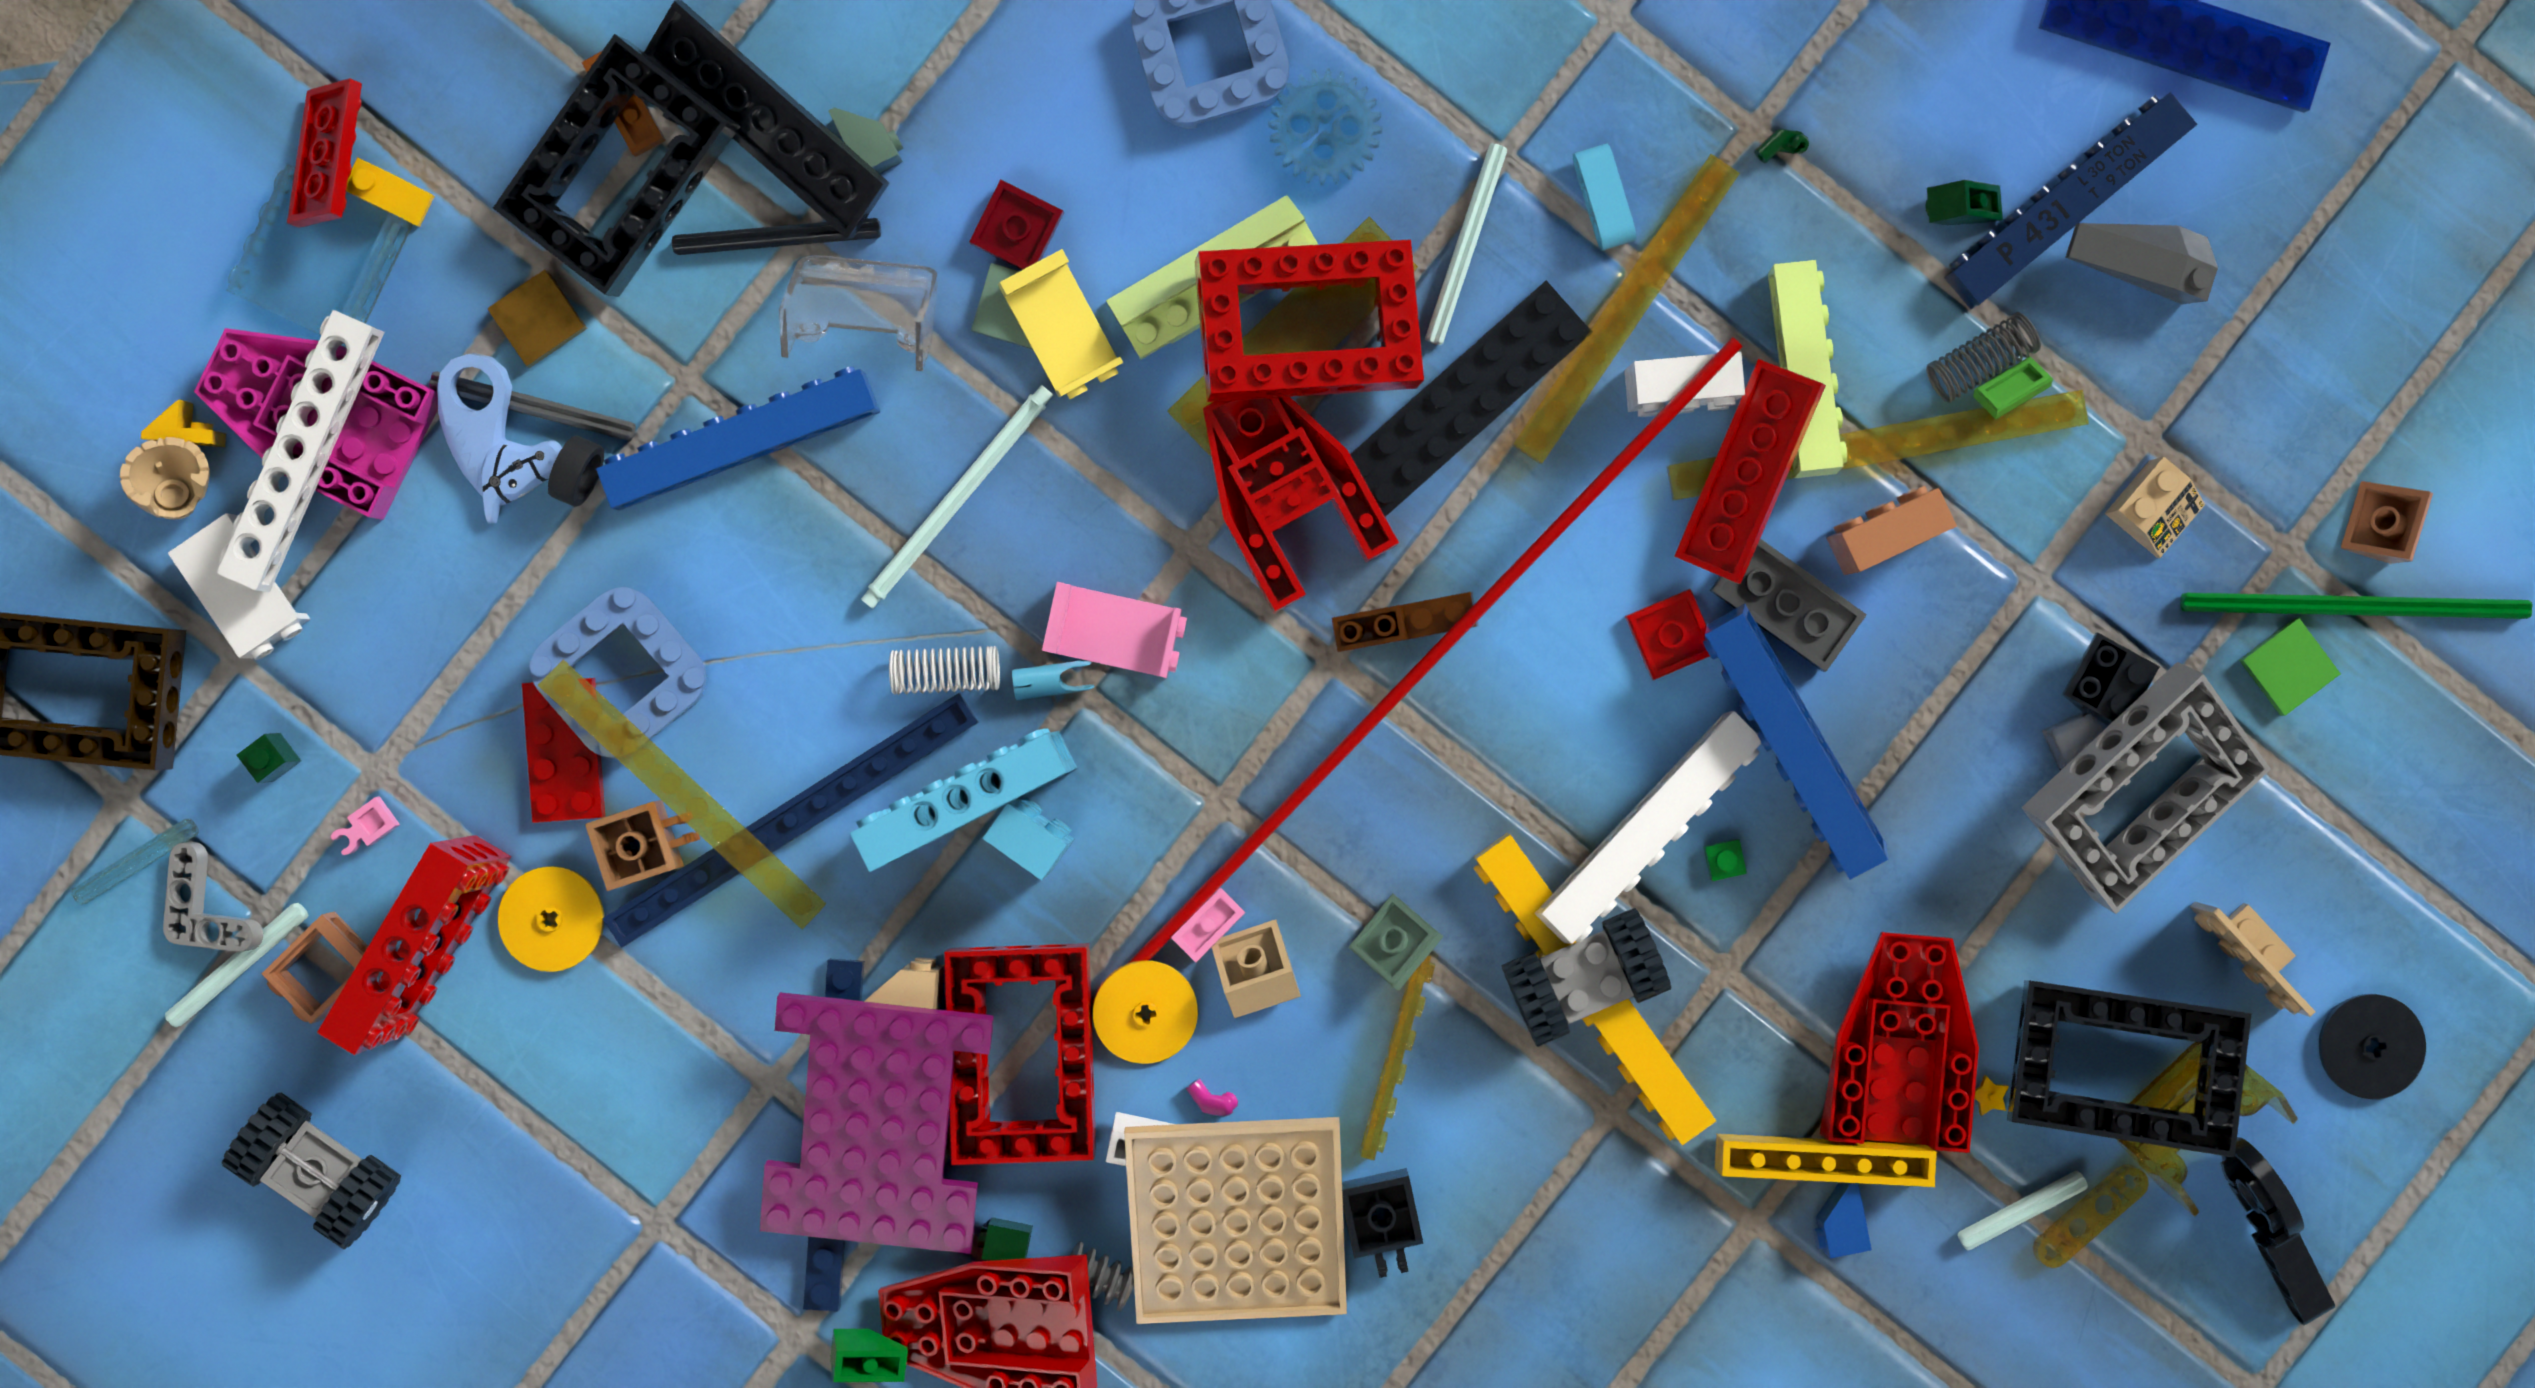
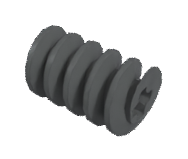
M1080 1241L1074 1246L1070 1256L1084 1255L1083 1242ZM1091 1248L1086 1254L1089 1286L1093 1287L1092 1298L1096 1299L1104 1292V1304L1108 1306L1116 1298L1118 1299L1117 1311L1121 1312L1134 1288L1133 1267L1129 1266L1123 1273H1120L1121 1261L1116 1260L1108 1267L1109 1255L1104 1254L1096 1261V1249Z

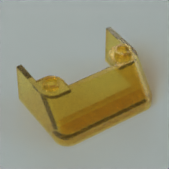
M2194 1042L2129 1104L2193 1113L2202 1043ZM2246 1065L2240 1116L2253 1115L2268 1104L2294 1124L2298 1118L2284 1094ZM2116 1139L2122 1148L2157 1185L2194 1217L2199 1213V1210L2181 1186L2187 1177L2188 1169L2183 1159L2176 1154L2180 1149Z

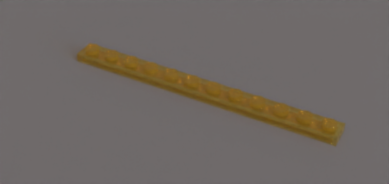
M2083 390L2030 399L1998 419H1995L1985 408L1839 434L1840 442H1845L1847 447V462L1843 463L1844 467L1841 470L2085 426L2089 424ZM1716 457L1667 466L1672 500L1676 501L1700 496ZM1793 464L1786 480L1796 479L1794 478Z

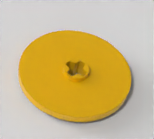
M541 867L528 871L518 877L504 893L498 910L499 933L507 950L522 964L539 971H561L581 963L594 951L604 929V909L599 894L585 877L563 867ZM545 912H556L558 914L555 919L558 924L557 926L554 924L550 926L545 925L544 922L547 920Z
M1136 961L1119 967L1102 982L1093 1003V1022L1099 1039L1113 1054L1133 1063H1156L1178 1053L1192 1037L1198 1019L1197 1000L1190 983L1173 967L1156 961ZM1142 1005H1148L1151 1011L1155 1010V1012L1150 1013L1147 1020L1142 1019L1141 1014H1135L1141 1011Z

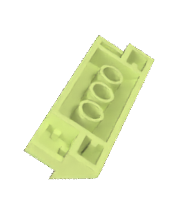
M1286 195L1106 300L1142 360L1167 344H1173L1200 328L1195 274V259L1198 251L1319 244L1307 226L1304 216ZM1255 290L1254 294L1238 292L1239 305L1264 290Z

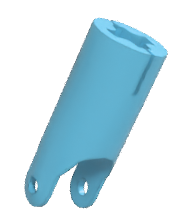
M1073 661L1012 670L1013 687H1016L1014 688L1016 700H1024L1090 690L1095 686H1070L1065 684L1061 674L1069 668L1087 666L1091 662Z

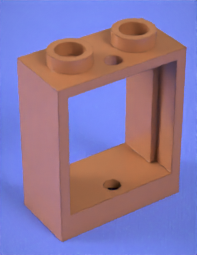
M335 911L322 914L261 973L268 980L267 985L269 989L280 997L284 996L293 1006V1013L302 1021L309 1022L310 1024L326 1018L348 979L325 1002L320 1004L291 975L288 969L322 935L354 968H356L368 948V945Z

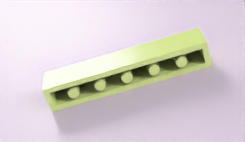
M1816 260L1774 264L1768 273L1779 365L1781 368L1826 385L1793 461L1794 478L1837 474L1844 467L1843 463L1847 462V447L1845 442H1840L1839 429L1843 425L1841 408H1836L1834 394L1838 393V380L1836 373H1831L1829 361L1833 359V343L1831 339H1826L1825 326H1828L1829 312L1827 305H1822L1820 292L1824 291L1823 272L1817 271Z

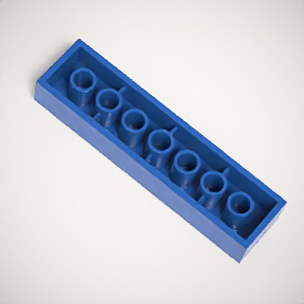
M1744 603L1709 623L1705 632L1706 640L1703 641L1707 652L1713 660L1716 658L1720 659L1724 670L1721 674L1731 691L1737 688L1741 695L1742 701L1739 702L1743 713L1749 721L1755 719L1759 725L1758 729L1760 732L1757 735L1767 752L1773 749L1778 762L1775 765L1779 774L1785 782L1792 781L1795 790L1793 796L1802 812L1809 810L1812 815L1813 823L1811 826L1821 843L1824 841L1828 842L1831 851L1829 857L1838 873L1845 871L1849 880L1887 861V843L1746 604Z

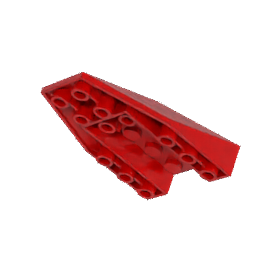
M1880 932L1836 1034L1820 1134L1828 1141L1864 1144V1140L1928 1145L1932 1149L1939 1151L1970 1153L1979 1045L1953 938Z
M1087 1254L972 1262L884 1286L878 1290L882 1335L907 1347L906 1365L962 1388H1096L1098 1386Z

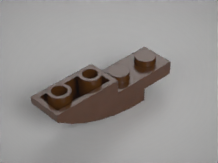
M1473 592L1333 617L1331 619L1337 652L1446 633L1475 604ZM1478 621L1472 627H1478Z

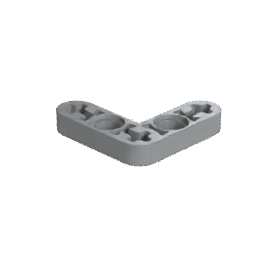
M197 842L175 845L170 852L163 923L166 939L178 945L235 952L254 950L259 947L263 940V930L257 921L247 918L203 913L208 853L205 847ZM186 854L192 856L191 863L190 861L185 860ZM183 873L192 874L191 877L183 878ZM183 884H187L191 889V898L188 902H184L180 896V889ZM188 908V913L180 912V909ZM211 922H214L219 928V935L215 941H212L207 933ZM180 923L186 926V932L179 930ZM243 931L248 933V938L245 940L243 937H231L232 932Z

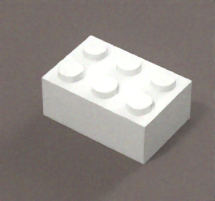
M1737 352L1678 414L1694 412V409L1700 408L1701 405H1707L1708 411L1729 409V406L1735 405V401L1745 395L1742 353ZM1715 354L1634 361L1624 370L1628 412L1638 411V417L1656 416Z

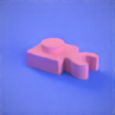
M375 797L347 817L352 827L337 829L330 837L332 840H338L343 835L349 838V846L343 849L341 853L348 855L359 849L361 840L367 846H371L400 826V824L381 797Z

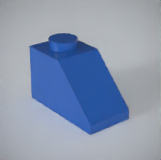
M1839 1182L1816 1216L1818 1228L1813 1229L1817 1248L1822 1249L1830 1259L1872 1250L1859 1183Z

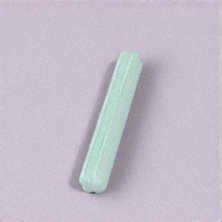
M2074 1171L1959 1231L1958 1238L1966 1250H1972L2088 1188L2087 1182L2080 1172Z

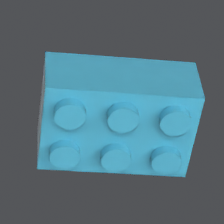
M1028 798L1022 801L1016 799L1007 803L982 839L1042 881L1053 871L1075 840L1069 835L1072 829L1056 818L1050 822L1040 815L1043 809Z

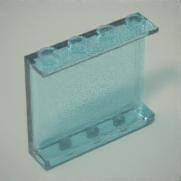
M287 163L284 170H281L274 180V191L269 202L264 203L260 209L259 223L254 233L250 234L244 243V254L239 264L229 274V285L226 291L319 335L322 322L327 316L331 315L332 310L366 324L413 224L347 192L345 195L347 203L342 218L301 228L287 224L295 167Z

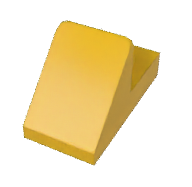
M180 399L175 401L141 431V439L148 441H157L158 438L164 440L166 437H175L200 446L225 447L226 433L213 430L214 424L192 422L193 403Z

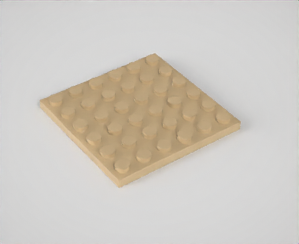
M1339 1117L1125 1127L1124 1138L1137 1324L1347 1314Z

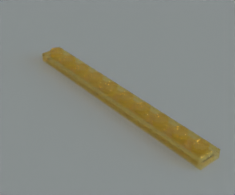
M1713 154L1709 155L1512 444L1514 447L1539 464L1544 462L1740 174Z
M564 659L538 684L547 695L798 927L803 929L826 905L814 891Z

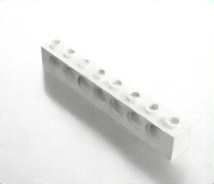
M332 310L331 315L324 319L320 327L321 337L316 349H312L306 358L305 367L307 369L305 374L292 390L290 408L277 424L276 432L278 435L272 447L267 449L262 458L263 469L258 480L251 484L248 490L247 498L249 501L245 510L234 521V535L230 544L225 546L220 553L218 559L220 566L217 574L255 591H271L385 332L335 310ZM345 344L347 353L342 360L338 361L336 350L340 345ZM330 376L332 387L324 394L321 385L323 380ZM315 409L318 414L317 421L314 425L309 426L307 416L311 410ZM298 442H301L303 453L298 459H295L293 447ZM286 474L289 484L286 490L281 492L278 482ZM271 507L274 511V519L267 525L264 520V513ZM254 540H257L260 550L255 557H252L250 545Z

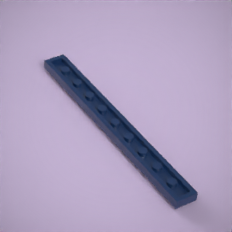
M828 959L825 997L862 1001L865 961ZM808 1236L803 1309L833 1312L840 1310L845 1240Z

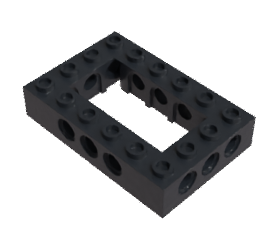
M614 34L498 199L493 209L604 295L619 297L740 126L629 40ZM633 94H635L638 98L650 102L664 112L662 115L664 118L680 125L691 134L689 136H675L669 142L667 153L654 171L649 170L646 175L649 178L635 198L628 200L626 203L628 208L614 228H608L602 241L556 204Z
M2024 980L2007 1120L2014 1123L2235 1158L2252 1013ZM2058 1021L2202 1043L2194 1112H2180L2049 1091L2050 1080L2055 1078L2052 1064L2055 1042H2059L2060 1035H2056Z

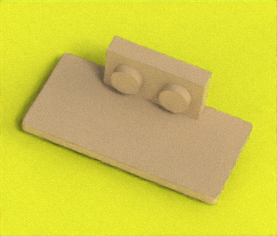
M2194 902L2190 906L2197 914L2194 917L2196 923L2206 932L2210 933L2212 931L2221 940L2217 944L2225 954L2232 959L2235 957L2239 959L2244 965L2241 969L2242 972L2255 984L2260 982L2267 989L2268 993L2265 996L2275 1007L2280 1010L2285 1008L2294 1015L2300 1013L2311 1017L2315 1013V1010L2279 973L2296 955L2249 904L2243 903L2229 917L2217 907Z

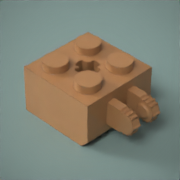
M658 800L586 823L585 826L606 890L617 889L683 867L684 864L678 847L700 840L698 832H690L675 839L671 826L690 822L691 819H694L692 812L689 811L668 818L663 800ZM633 836L640 842V851L631 850L630 842L634 841Z

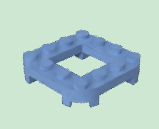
M1135 0L1131 16L1133 35L1155 109L1166 121L1181 126L1183 129L1197 128V124L1261 105L1264 108L1275 103L1276 99L1283 93L1289 78V62L1271 0ZM1234 5L1253 68L1186 88L1168 23Z
M628 587L611 589L597 597L543 641L534 652L529 663L531 677L538 691L591 751L607 758H624L639 752L642 746L693 704L695 705L703 696L707 681L706 667L697 653L647 596ZM625 625L669 677L616 721H613L572 674L570 668L621 626Z

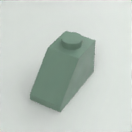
M835 107L828 110L844 143L879 174L903 162L898 151L904 148L894 130L888 132L881 122Z

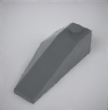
M2077 223L2065 258L2180 304L2207 302L2218 270L2208 237L2179 225Z

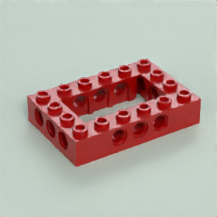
M1411 239L1198 251L1195 259V274L1207 402L1417 389L1424 381ZM1371 278H1375L1376 298L1374 299V308L1378 307L1380 332L1377 334V342H1381V347L1244 356L1238 292L1254 294L1255 290L1282 289V292H1289L1290 288L1316 287L1317 290H1324L1326 286L1351 285V288H1359L1365 286Z
M477 835L430 843L317 1033L353 1055L372 1050L392 1040L396 1041L404 1035H410L419 1022L420 1018L416 1015L422 1005H428L437 992L438 988L434 985L440 975L444 976L453 966L456 958L452 955L459 944L463 945L472 934L474 928L470 925L477 914L481 915L490 904L492 898L488 895L495 884L499 885L508 874L510 867L506 865L511 856ZM456 902L461 906V913L458 918L454 917L459 907L455 904ZM417 909H421L415 921V912ZM438 932L443 937V943L440 948L436 947L440 940V937L436 936ZM400 940L402 942L398 951H396V944ZM420 962L425 967V973L422 978L419 977L421 969L418 965ZM379 972H383L379 982H377Z
M1089 943L947 949L944 952L947 1011L987 1015L986 983L995 982V986H1002L1006 982L1031 981V985L1039 984L1040 981L1055 980L1056 989L1053 993V1005H1056L1057 1023L1054 1041H1057L1058 1062L1055 1068V1076H1058L1059 1099L1056 1104V1112L1059 1119L990 1121L988 1054L955 1051L950 1098L951 1164L970 1165L1094 1160L1096 1155Z

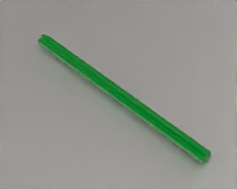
M2189 592L2183 593L2180 597V608L2184 612L2528 619L2532 616L2533 607L2530 600Z

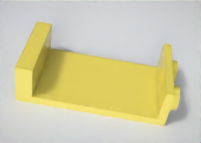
M1063 249L999 282L998 286L1058 397L1067 394L1070 400L1087 391L1085 383L1097 377L1101 383L1118 374L1116 366L1122 364L1123 361L1121 357H1116L1067 265L1069 260Z

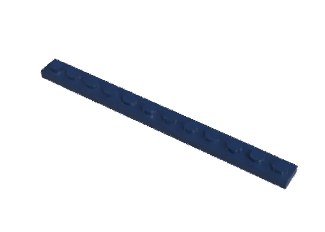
M961 693L954 695L603 917L604 922L620 947H625L976 725L979 721Z

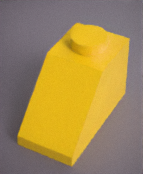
M358 157L351 169L346 192L418 227L421 226L435 197L427 191Z

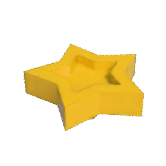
M1984 1075L1980 1087L1975 1089V1100L1978 1101L1979 1115L1983 1116L1992 1109L2006 1111L2003 1097L2009 1086L1994 1084Z

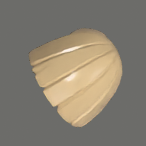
M166 437L164 440L158 438L157 441L150 440L142 443L141 448L135 447L129 452L125 458L126 464L121 466L120 482L126 496L135 505L158 518L179 520L188 517L194 512L197 503L205 497L209 484L210 469L205 454L194 443L190 441L185 442L184 439Z

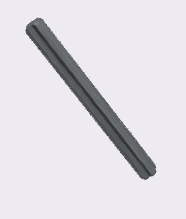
M438 371L432 373L429 387L437 391L440 375ZM458 377L456 388L459 397L485 404L490 403L494 392L493 386ZM514 391L511 392L508 410L631 441L635 435L636 425L630 421Z

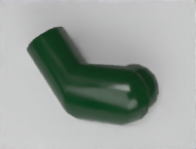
M1778 129L1756 148L1754 153L1760 161L1767 163L1778 152L1804 153L1809 147V139L1800 131Z

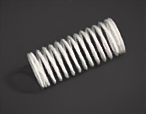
M996 646L986 647V686L983 678L982 648L978 647V687L975 678V652L973 647L970 648V687L967 678L966 648H962L964 675L962 687L959 678L958 648L954 649L956 675L954 687L951 678V650L949 648L946 649L947 687H945L943 678V650L941 648L938 650L939 688L936 684L935 650L932 648L930 651L931 689L928 684L927 650L924 648L922 651L923 690L920 684V655L916 649L914 652L915 691L912 684L911 651L908 649L906 653L907 691L904 684L905 667L903 651L892 650L890 653L889 678L891 691L894 695H900L902 690L906 695L910 690L913 694H916L918 689L922 694L926 689L930 694L934 689L938 694L942 689L946 693L949 689L955 693L958 688L961 692L965 688L971 692L973 687L979 691L981 686L987 691L989 685L993 691L999 689L1000 665Z

